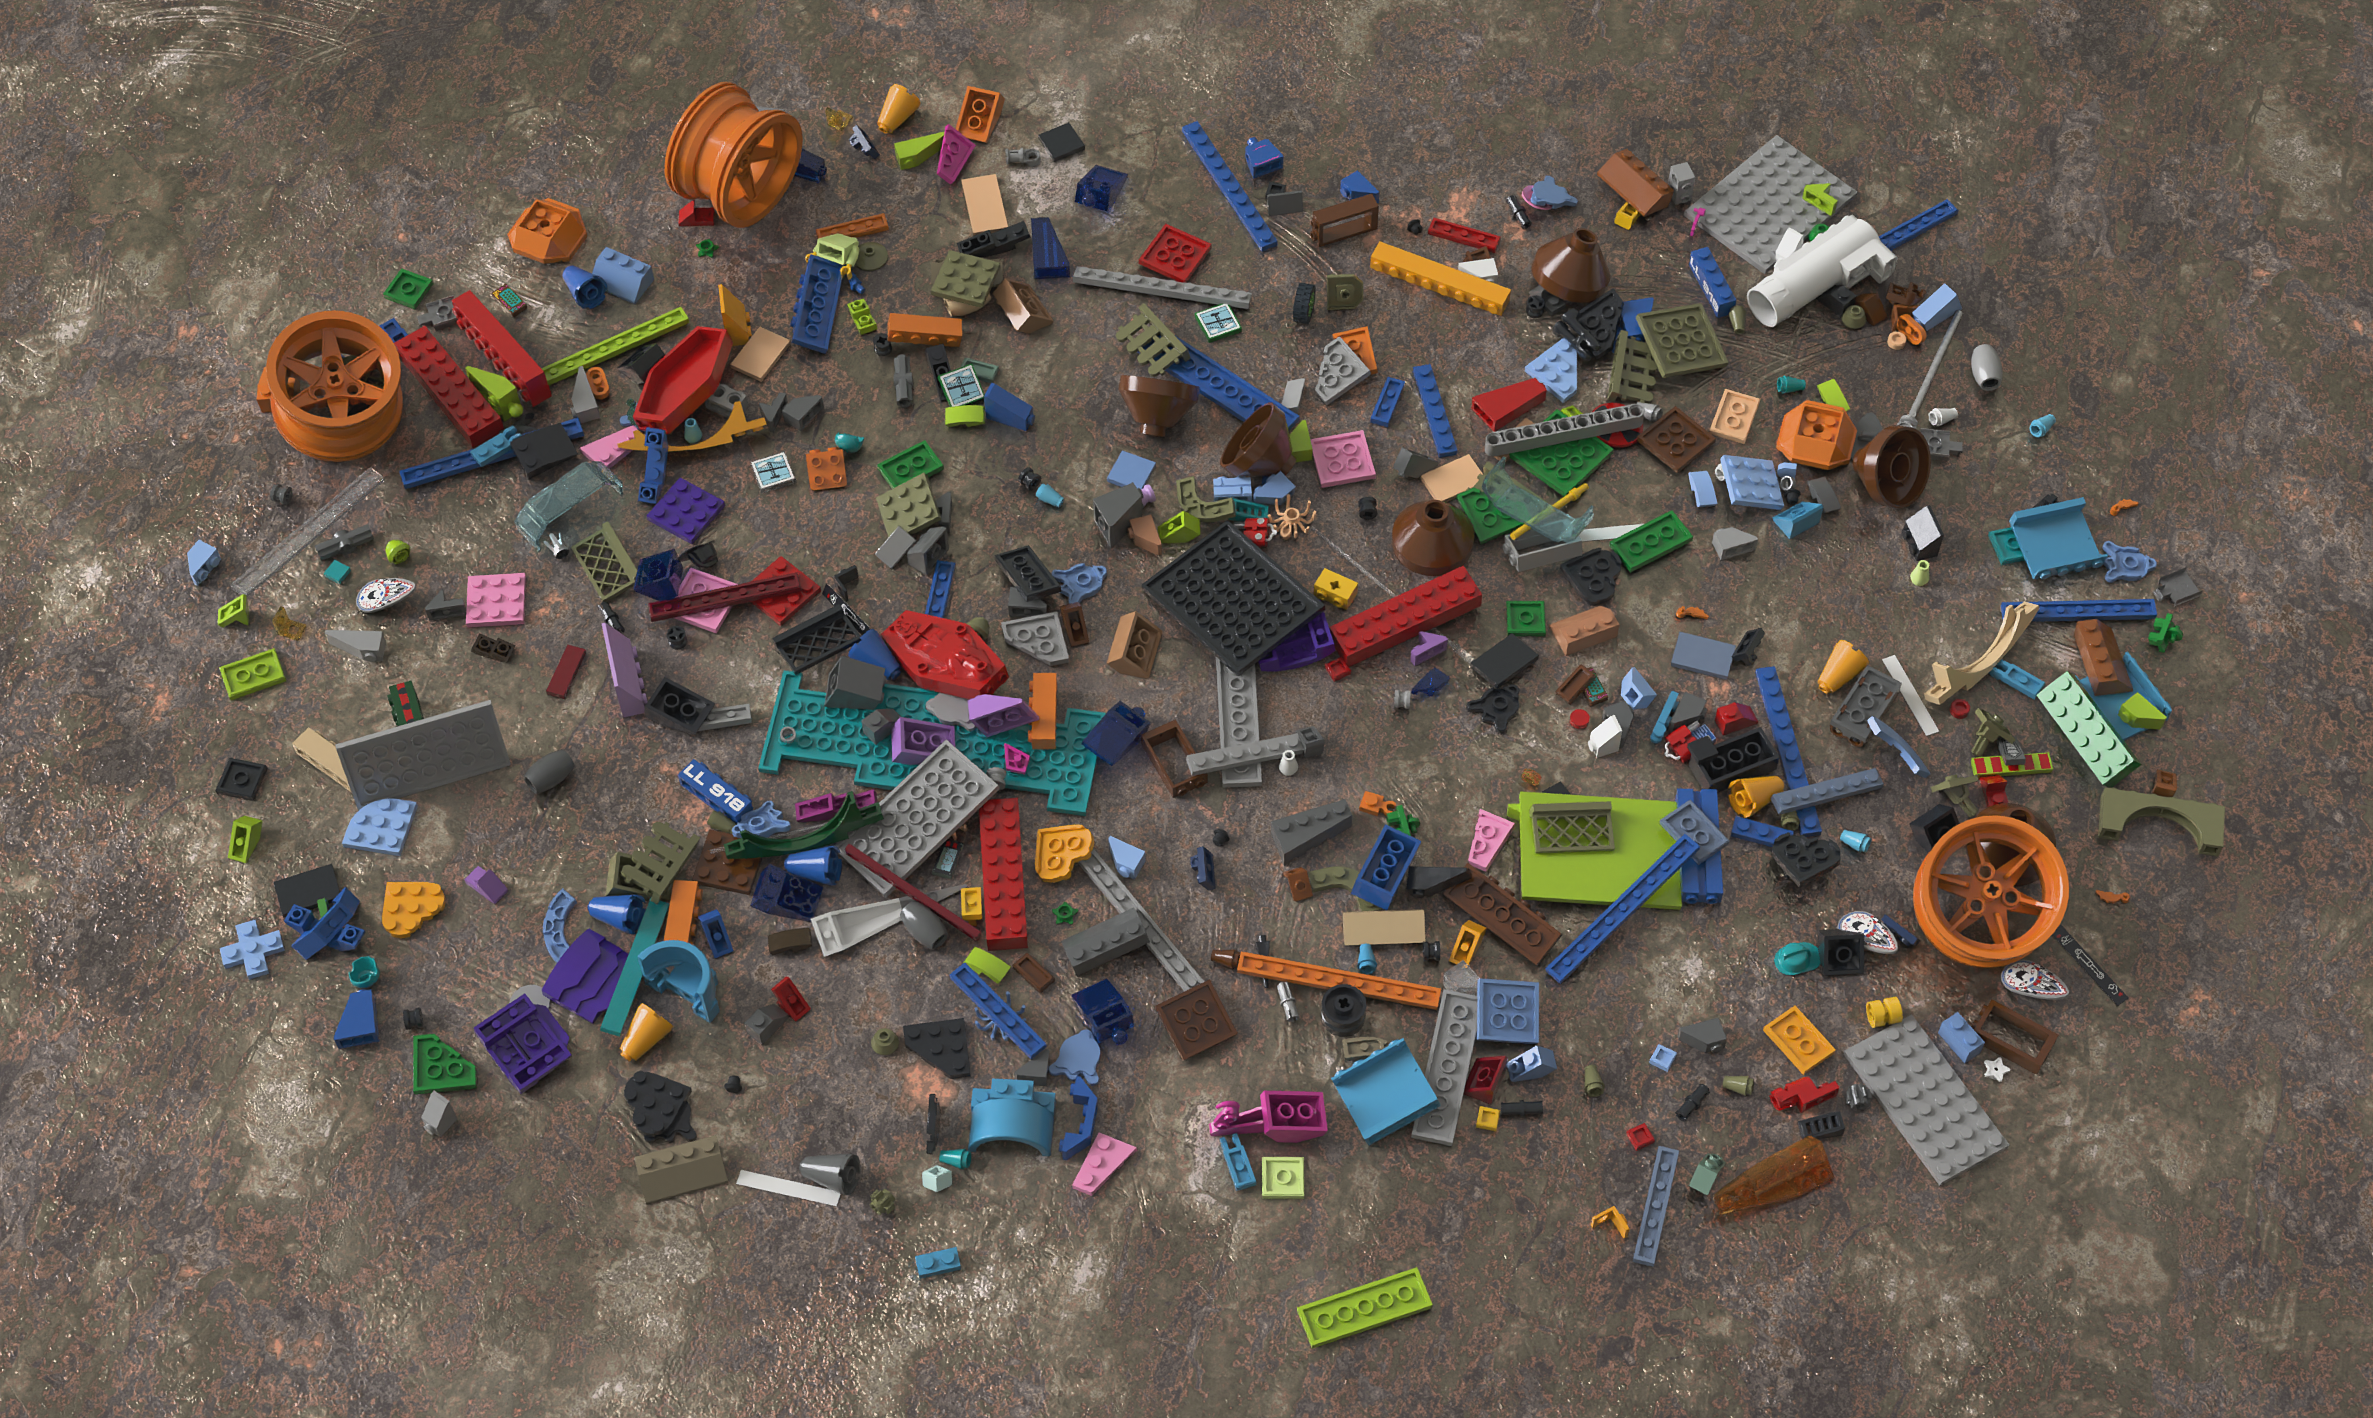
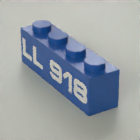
M1708 247L1691 251L1689 266L1716 317L1727 316L1730 308L1736 306L1737 300Z
M693 759L678 774L681 786L715 811H721L735 824L741 822L742 815L753 811L752 800L749 796L739 793L733 784L724 782L719 774L709 771V768L702 762L699 763Z

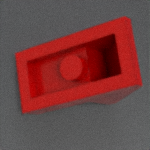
M693 199L679 210L678 225L714 226V207L696 208L695 199Z
M2000 775L1979 778L1987 808L1996 804L2008 803L2005 792L2007 780Z
M786 976L771 989L778 999L776 1004L789 1014L790 1018L795 1022L811 1009L789 977Z

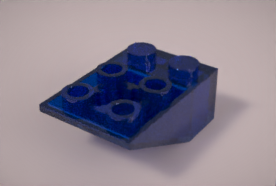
M769 864L760 874L750 906L767 914L811 922V918H814L823 887Z

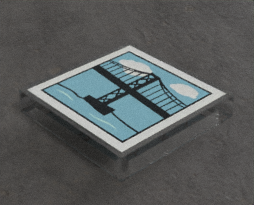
M785 451L750 461V466L761 494L797 483Z

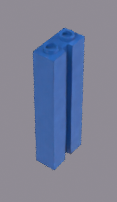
M1677 788L1675 797L1677 808L1691 800L1719 829L1717 789L1693 791V789ZM1721 850L1700 865L1690 858L1680 868L1682 902L1689 904L1697 902L1708 904L1721 903L1723 896Z

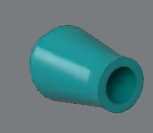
M1784 375L1777 380V390L1783 394L1800 390L1804 391L1806 387V382L1802 379Z
M966 1149L940 1151L939 1161L941 1163H946L962 1170L969 1168L972 1155Z

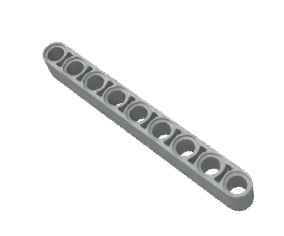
M1631 404L1491 432L1486 436L1485 453L1489 456H1499L1638 428L1643 424L1645 409L1640 404Z

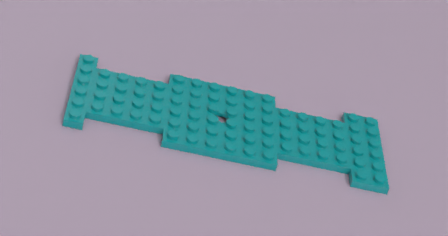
M784 670L758 770L761 773L778 775L782 758L857 768L854 785L893 790L920 764L908 765L892 762L891 734L875 745L863 733L861 721L876 709L893 708L904 718L943 724L936 716L926 710V702L940 692L885 684L882 688L884 699L874 710L831 708L824 706L825 692L800 689L803 673L795 675L793 671ZM1067 708L1064 724L1056 723V749H1032V742H1028V730H1032V725H1029V723L986 737L977 727L973 731H967L960 725H950L954 726L955 747L985 774L988 769L993 767L1002 768L1006 771L1005 743L1030 756L1026 774L1006 771L1004 779L1005 788L1049 794L1047 811L1086 816L1106 713ZM784 727H792L795 730L796 738L792 743L787 744L781 740L780 732Z

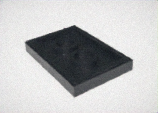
M1510 634L1472 661L1470 667L1498 689L1537 661L1539 655L1515 635Z
M332 864L273 882L283 918L288 915L294 904L311 910L318 907L317 901L319 899L326 898L328 904H330L340 893Z

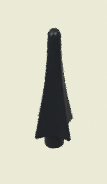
M1266 935L1258 936V942H1256L1257 954L1269 956L1270 941H1266ZM1263 978L1264 988L1267 989L1269 981L1267 978Z

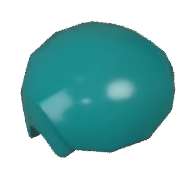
M838 432L835 436V443L844 452L853 453L860 450L865 438L847 433L840 434Z
M369 956L360 957L352 963V971L348 972L352 985L361 989L372 987L380 977V970L375 959Z

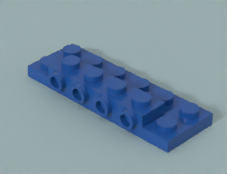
M810 254L805 275L801 274L799 284L802 285L796 294L799 302H796L793 308L796 316L792 317L790 327H793L791 343L826 354L842 281L840 270L845 265Z

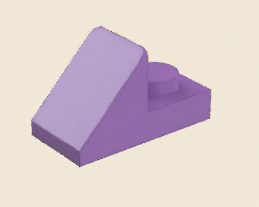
M1420 631L1418 641L1421 645H1417L1411 650L1410 661L1416 666L1447 650V637Z
M477 866L464 879L467 885L493 904H496L508 892L507 887L490 869L486 872Z

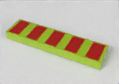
M2049 752L2024 754L2026 758L2024 765L2006 766L2002 756L1976 757L1971 759L1974 776L1977 775L1978 778L1995 775L2011 776L2052 773L2053 766Z

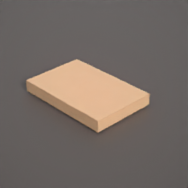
M759 327L730 364L731 368L762 382L790 346L791 342L787 338Z
M1725 389L1709 433L1745 444L1760 399Z
M1468 454L1421 475L1420 479L1434 500L1449 502L1457 498L1458 494L1465 492L1468 487L1472 489L1479 481L1477 476L1480 473L1483 475V473Z

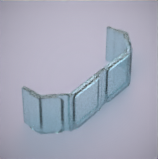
M1504 456L1483 480L1482 489L1489 500L1493 502V506L1558 543L1562 540L1564 542L1574 541L1593 520L1594 506L1592 505L1582 517L1573 518L1516 486L1504 469L1506 460Z
M586 461L524 503V508L519 512L514 521L515 526L538 551H541L539 539L550 522L604 485H612L622 495L623 483L603 462L592 461L588 463Z

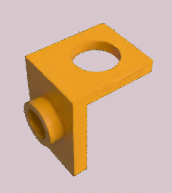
M1615 1206L1592 1218V1228L1611 1219L1624 1239L1628 1237L1630 1230L1627 1225L1628 1222L1622 1213L1619 1214Z

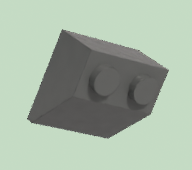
M944 526L930 528L925 534H922L916 545L912 546L907 552L908 565L927 575L936 565L937 560L940 561L949 550L947 528Z

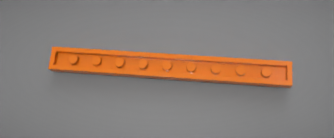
M1242 951L1237 968V973L1326 990L1336 985L1348 984L1359 989L1364 997L1434 1010L1438 1009L1441 988Z

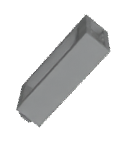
M1569 519L1531 528L1515 540L1511 539L1510 534L1505 535L1503 551L1505 555L1508 554L1511 565H1514L1517 571L1521 572L1582 556V540ZM1562 538L1566 541L1564 544L1521 555L1517 552L1520 549Z

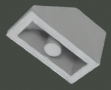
M1733 527L1717 530L1714 532L1712 540L1720 560L1755 551L1758 542L1756 536Z
M434 1090L430 1095L421 1118L424 1123L423 1127L431 1135L435 1133L442 1137L457 1120L450 1101Z

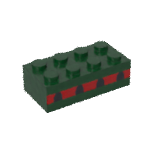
M412 680L389 686L390 695H387L392 707L391 712L396 723L395 727L424 719Z

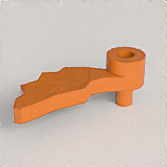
M2123 499L2111 507L2110 514L2116 516L2121 509L2135 507L2139 503L2131 499Z
M1682 606L1678 608L1676 613L1678 618H1683L1685 615L1708 619L1709 617L1704 613V610H1700L1698 607H1689L1685 610V607Z
M2100 890L2095 892L2100 896V900L2106 903L2114 904L2119 900L2122 903H2128L2130 895L2126 892L2121 894Z

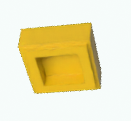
M1480 1106L1476 1128L1497 1131L1500 1110Z

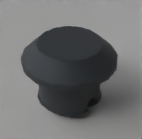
M1414 219L1410 221L1407 230L1412 231L1414 235L1421 233L1423 227L1420 225V220Z
M1790 488L1784 492L1787 502L1792 505L1798 502V497L1801 495V492L1795 488Z
M1222 829L1214 830L1213 843L1215 845L1223 846L1224 842L1230 840L1226 831Z
M735 1075L730 1076L728 1083L724 1084V1088L730 1093L740 1092L742 1090L740 1078Z

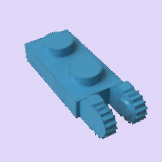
M514 426L506 428L503 433L498 434L470 451L471 456L483 467L510 451V442L522 435L520 433L516 434L517 429Z
M2003 659L1989 672L1995 679H2001L2004 683L2034 700L2045 686L2044 681Z
M1671 691L1650 736V741L1653 744L1660 743L1666 732V727L1668 728L1672 719L1669 714L1671 711L1675 713L1679 704L1676 701L1679 695L1677 692Z
M1237 1133L1232 1134V1141L1235 1145V1148L1229 1149L1225 1137L1220 1138L1223 1155L1236 1191L1255 1186L1256 1179Z

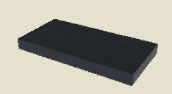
M1029 545L995 555L996 563L1026 602L1061 592L1059 583Z

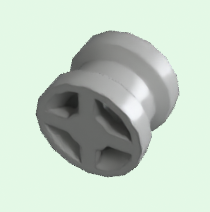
M1395 689L1394 709L1399 707L1410 709L1411 690L1401 692Z
M998 767L988 769L986 775L999 785V790H1003L1005 788L1004 779L1006 771Z

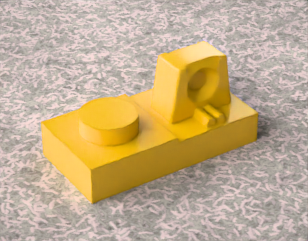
M981 887L961 888L962 919L968 920V923L972 926H977L976 920L982 919Z

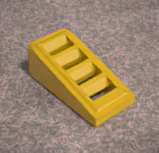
M1626 202L1617 212L1614 223L1629 230L1640 216V213Z

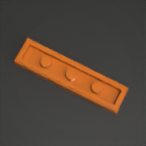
M882 213L816 229L818 239L837 233L851 238H858L887 231L889 226L885 214Z

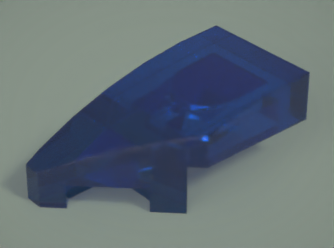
M1434 667L1414 686L1411 693L1417 695L1418 692H1423L1428 696H1433L1434 691H1438L1449 682L1450 677Z

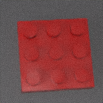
M1165 223L1139 258V264L1175 281L1187 283L1212 249V244Z
M782 556L752 581L798 572L801 591L751 601L753 605L780 626L821 592V587Z

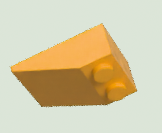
M720 284L718 286L724 329H727L733 341L732 346L746 345L749 337L752 336L751 326H747V323L750 322V314L745 311L744 304Z

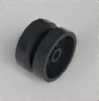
M1340 984L1329 988L1324 994L1321 1003V1020L1325 1029L1339 1037H1348L1358 1033L1364 1026L1367 1006L1363 993L1355 986Z

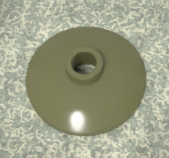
M866 242L858 246L860 251L855 265L859 269L874 271L886 264L888 252L883 245L876 242Z

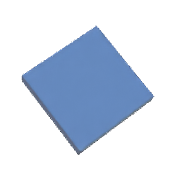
M1122 450L1107 477V482L1120 487L1133 482L1137 488L1143 489L1156 467V462Z

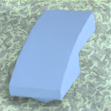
M1689 472L1691 491H1695L1697 507L1715 506L1717 499L1708 472Z

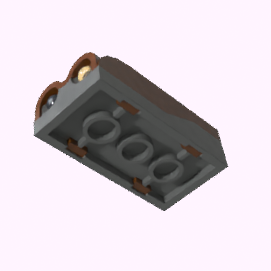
M1867 665L1831 719V733L1839 738H1847L1853 746L1862 747L1863 744L1865 745L1874 733L1867 720L1873 716L1882 721L1897 698L1902 683Z

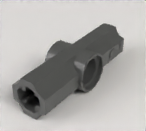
M898 355V357L894 358V386L897 405L907 408L913 404V377L910 357Z
M368 524L351 531L340 530L334 534L332 539L315 545V548L322 561L339 553L348 555L355 550L356 546L369 542L374 537Z

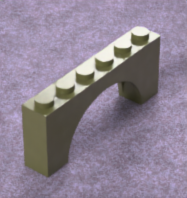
M2113 787L2104 788L2100 798L2098 838L2118 841L2123 827L2132 820L2146 816H2158L2173 820L2185 827L2194 837L2199 854L2219 857L2224 843L2225 806L2216 803H2202L2196 800H2183L2176 797H2163L2156 794L2138 793L2137 791L2118 790Z

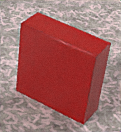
M1342 657L1325 664V669L1334 682L1351 674L1350 668Z
M1645 1123L1626 1132L1636 1151L1655 1143V1139Z

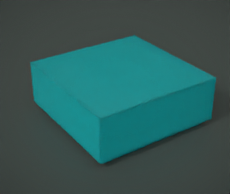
M334 560L324 572V576L341 584L351 572V569Z

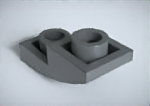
M1825 477L1807 481L1812 499L1817 498L1818 504L1823 505L1822 515L1841 509L1838 498Z

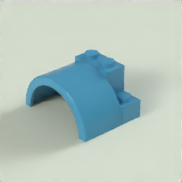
M667 940L649 946L637 956L647 986L661 994L666 988L694 1004L692 1006L694 1014L709 1023L720 1012L718 1001L715 998L716 985L718 984L716 972L710 968L708 959L699 948L684 941ZM674 966L673 970L669 974V971L666 969V967Z
M992 1078L991 1089L973 1088L968 1151L976 1152L979 1145L989 1141L1011 1140L1035 1147L1041 1152L1042 1156H1051L1056 1094L1035 1092L1034 1081Z

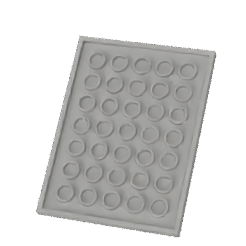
M1776 135L1686 209L1684 216L1694 222L1697 212H1694V208L1699 209L1701 207L1706 209L1704 217L1700 216L1697 226L1759 271L1766 274L1776 264V250L1788 228L1802 234L1803 241H1805L1815 225L1825 224L1857 196V191ZM1831 184L1829 195L1838 200L1836 211L1832 216L1802 199L1806 185Z

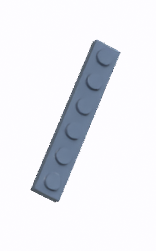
M1873 768L1773 794L1771 801L1780 815L1880 789L1884 783L1877 770Z
M1663 1146L1658 1147L1633 1257V1262L1654 1267L1679 1150Z

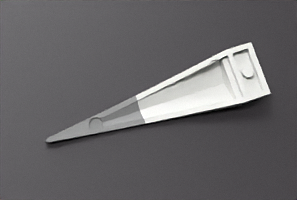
M967 884L925 892L924 894L938 902L960 891L961 888H966ZM906 896L832 911L811 918L823 956L826 957L843 951L901 921V911L907 904L915 900Z

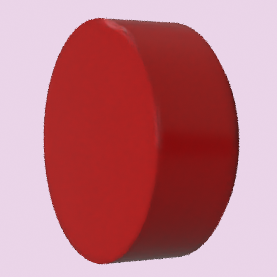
M1956 699L1951 703L1950 713L1953 717L1963 719L1968 716L1970 705L1966 700Z
M1576 709L1570 715V724L1576 729H1584L1589 724L1590 716L1585 710Z

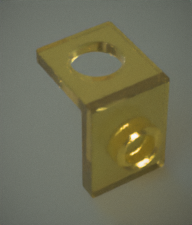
M828 107L825 109L827 125L843 131L853 118L852 115L841 110L835 111Z
M280 606L272 619L277 635L298 641L306 629V624L290 620L285 608ZM293 626L299 628L296 634L288 633V630Z

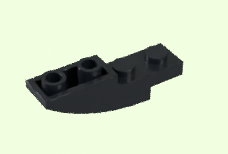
M1022 221L992 234L990 230L958 242L957 246L960 253L983 258L1016 249L1015 244L1031 237L1025 221Z

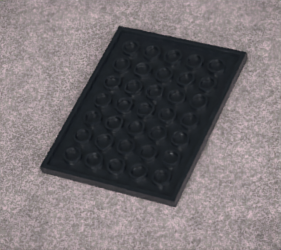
M1228 520L1141 585L1142 590L1237 676H1240L1326 610L1325 605Z

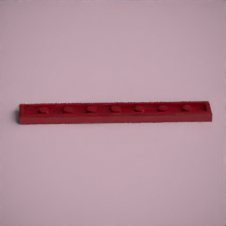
M798 572L651 602L648 603L651 622L799 592L801 591Z
M851 844L846 846V855L913 900L926 905L937 916L974 941L980 939L981 931Z

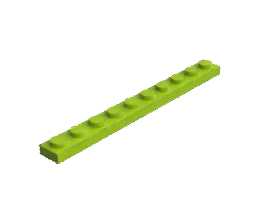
M682 307L676 308L541 369L545 373L548 385L554 384L578 373L581 366L585 370L690 323L689 318Z

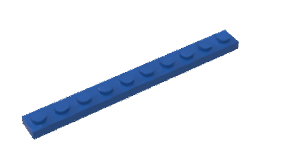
M1196 121L1183 126V134L1260 250L1263 252L1277 246V239L1199 122Z
M579 418L561 423L570 440L584 436ZM471 449L399 472L404 488L408 489L481 466L471 456L470 451L473 450ZM511 449L488 464L515 457V454Z
M1775 666L1757 668L1755 674L1776 749L1780 757L1787 788L1792 790L1808 786V780ZM1815 806L1796 810L1800 819V834L1805 837L1821 835L1822 829Z
M1684 834L1545 968L1546 972L1561 984L1700 850V846Z

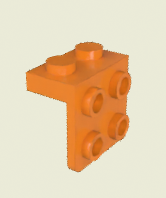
M839 447L828 448V451L821 452L820 449L810 450L809 454H806L811 490L845 487L847 485L843 449L839 450Z

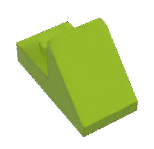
M1830 183L1811 184L1804 187L1802 199L1830 216L1835 213L1838 200L1829 195Z
M245 594L218 609L219 626L224 628L236 620L249 625V606Z

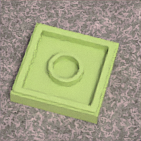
M1262 1157V1199H1304V1157Z

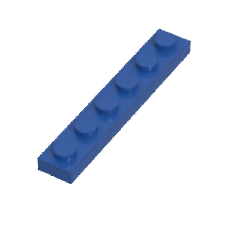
M1431 364L1413 367L1414 378L1438 456L1442 458L1457 455V447Z
M963 963L950 974V979L1031 1060L1047 1047L1046 1043L966 963Z

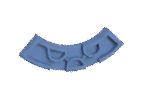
M1873 716L1867 720L1876 736L1883 739L1890 746L1894 744L1902 752L1900 756L1906 761L1914 774L1923 778L1930 775L1929 770L1920 757L1898 733Z
M563 888L549 904L543 922L544 941L550 956L556 963L570 947L565 939L564 926L569 912L577 904L576 899Z

